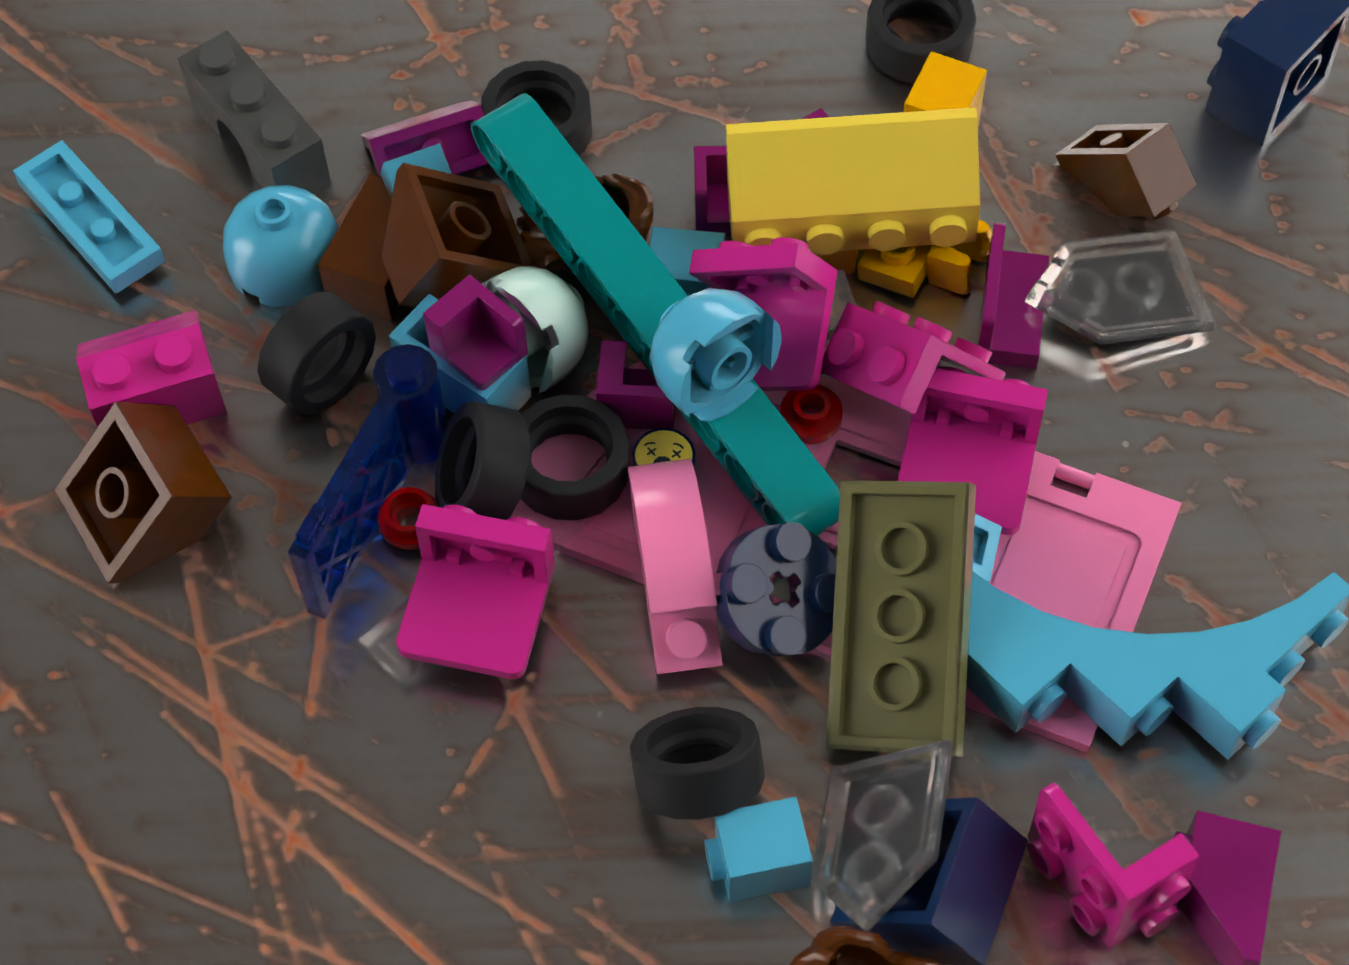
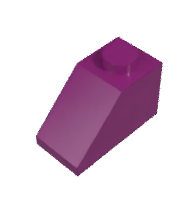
M1197 810L1187 833L1175 831L1174 834L1175 837L1182 833L1200 855L1189 879L1192 888L1180 900L1178 905L1220 965H1259L1263 951L1281 830Z

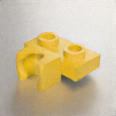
M979 220L976 242L960 243L950 247L923 245L899 247L890 251L867 249L857 265L859 280L914 298L923 280L928 276V283L962 295L968 294L972 289L969 280L971 259L978 262L987 261L992 236L991 228L987 222Z

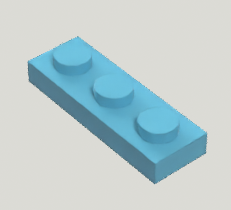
M63 140L13 170L19 186L115 294L166 262L160 246Z

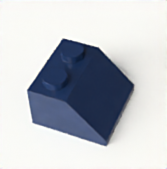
M1260 0L1244 18L1239 16L1232 18L1222 31L1217 43L1222 52L1220 59L1211 70L1207 79V84L1212 88L1205 111L1263 147L1328 78L1349 18V0Z
M978 797L942 798L940 800L932 860L878 916L844 885L830 922L834 926H851L856 929L878 933L882 936L883 940L888 942L889 948L896 951H907L915 957L933 959L941 965H985L1028 840Z

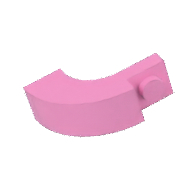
M689 458L628 466L627 472L633 520L642 563L657 674L723 666L715 607L717 600L702 502L692 461Z

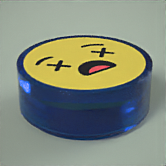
M656 428L644 433L633 447V466L690 458L694 470L696 469L694 445L684 433L676 429Z

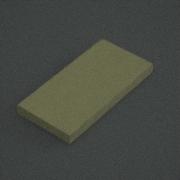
M841 480L826 748L963 757L976 503L975 484L970 482Z

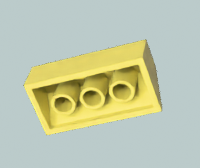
M976 107L726 124L728 203L732 241L759 246L771 245V241L774 238H794L807 243L809 251L817 255H830L838 251L865 249L890 251L899 247L923 245L950 247L960 243L976 242L980 213Z

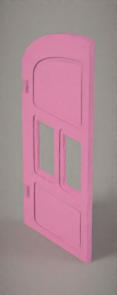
M641 361L628 367L630 369H647ZM821 375L818 384L832 390L839 397L843 407L842 423L834 435L819 444H805L825 470L836 444L900 467L912 413L842 382ZM596 389L586 397L596 400ZM763 391L780 413L782 399L788 391ZM676 407L674 430L668 431H673L683 436L689 442L692 449V464L697 478L704 513L715 593L720 595L719 583L722 573L716 574L719 560L726 548L733 540L746 531L767 525ZM814 407L801 409L807 414H817L822 411ZM625 428L629 436V466L637 465L635 452L639 442L646 435L661 430ZM561 434L548 438L537 446L532 452L531 462L541 475L556 481H578L593 476L606 464L607 453L605 448L596 440L581 434ZM1035 451L1020 529L1012 535L1000 534L989 583L1040 611L1095 628L1133 632L1178 515L1181 502L1099 473L1093 475L1060 463V459ZM1054 477L1088 489L1087 497L1085 498L1051 486ZM629 480L616 502L602 513L581 520H554L534 512L520 499L511 517L526 518L536 522L541 527L551 529L554 551L644 584L639 545L634 527ZM839 522L818 535L828 548L836 551ZM774 574L770 578L771 582H773L775 578ZM769 595L773 604L784 601ZM832 632L814 650L831 656ZM966 687L965 707L1001 720ZM1066 696L1062 704L1050 717L1040 723L1035 718H1032L1022 729L1088 753L1098 724Z

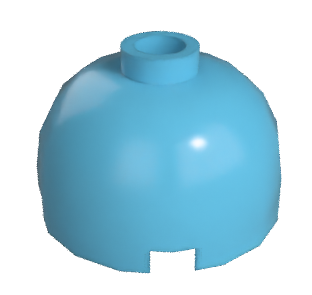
M291 185L267 186L251 192L235 206L226 222L223 233V257L235 288L243 294L245 290L251 295L258 296L261 304L271 307L293 306L299 300L313 293L325 292L318 264L339 229L329 206L311 192Z
M708 288L686 296L666 309L654 334L650 360L657 385L666 397L688 417H690V413H693L701 421H712L727 415L747 401L758 389L750 380L757 374L761 365L763 364L770 371L773 368L782 342L780 325L753 300L738 291Z

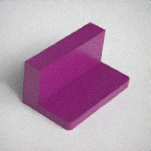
M471 100L361 134L363 144L370 150L377 174L380 177L384 162L439 143L441 144L451 174H458L489 164L479 150L471 130V124L483 117L484 114L481 104Z
M994 222L986 266L977 345L993 352L988 363L1037 369L1040 356L1049 256L1003 250L1006 224Z

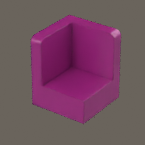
M726 145L694 146L696 231L725 233V237L731 236Z
M470 274L423 313L430 349L479 390H486L528 354L523 318Z
M601 340L596 400L605 403L621 418L625 428L674 430L676 406L666 397L647 369L628 368L627 341Z

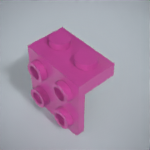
M787 237L774 238L771 241V245L751 246L738 241H724L719 244V248L693 250L689 274L711 288L738 291L753 300L780 325L782 342L773 368L770 371L762 364L757 374L753 377L761 390H811L817 386L821 376L838 270L809 251L807 243Z
M876 301L872 311L847 302L824 353L821 370L822 374L913 414L917 411L939 360L982 377L1003 380L1006 372L988 364L993 352L959 337L955 345L952 346L948 342L953 332L920 317H917L913 327L907 326L910 315L879 301Z
M945 366L936 368L916 413H912L897 481L973 483L976 485L975 514L1002 526L1001 534H1015L1020 529L1048 389L1033 387L1018 379L997 380L967 374L965 371L955 367Z
M422 504L415 525L422 559L396 638L399 654L408 659L507 679L520 678L525 673L555 569L551 529L541 527L536 522L522 517H511L503 520L477 515L473 510L460 505H446L441 508Z
M1051 783L1040 790L1028 833L1029 843L1027 844V850L1036 868L1047 879L1051 880L1055 877L1071 898L1069 906L1078 924L1087 934L1091 936L1098 934L1109 950L1114 949L1140 931L1143 932L1146 938L1152 937L1177 919L1180 915V911L1177 908L1178 904L1192 888L1189 879L1200 856L1185 836L1180 833L1127 868L1122 869L1056 783Z

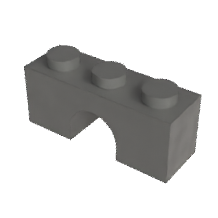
M228 31L221 33L178 58L191 103L220 138L231 132L233 133L247 158L251 175L262 188L273 185H291L305 189L313 194L332 183L321 138Z

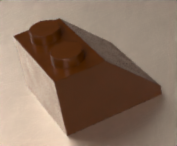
M403 163L398 168L383 245L382 260L399 305L416 308L428 294L439 300L469 274L482 284L491 277L516 267L532 266L500 185Z
M115 402L54 489L108 584L120 583L200 541L232 498L175 405Z

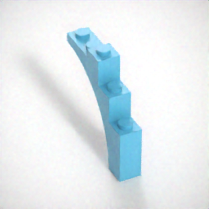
M972 570L966 687L1015 733L1032 718H1035L1039 723L1046 720L1058 709L1067 696L1120 746L1139 730L1145 736L1150 735L1166 720L1173 710L1228 760L1245 743L1253 750L1256 749L1278 727L1281 719L1275 712L1286 692L1283 686L1303 666L1305 659L1301 654L1314 642L1322 649L1325 648L1340 634L1349 622V618L1343 614L1349 602V584L1333 572L1296 600L1248 621L1201 632L1142 634L1095 628L1040 611L995 588Z

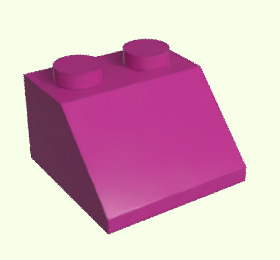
M196 310L77 345L76 361L89 410L97 427L115 402L175 405L187 425L227 413Z

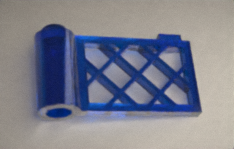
M410 344L394 346L385 351L376 360L373 376L378 400L319 500L313 504L297 531L293 544L288 550L307 611L322 619H326L378 529L379 510L386 498L392 492L402 487L414 464L430 463L438 458V452L444 432L448 426L436 360L430 352L420 346Z

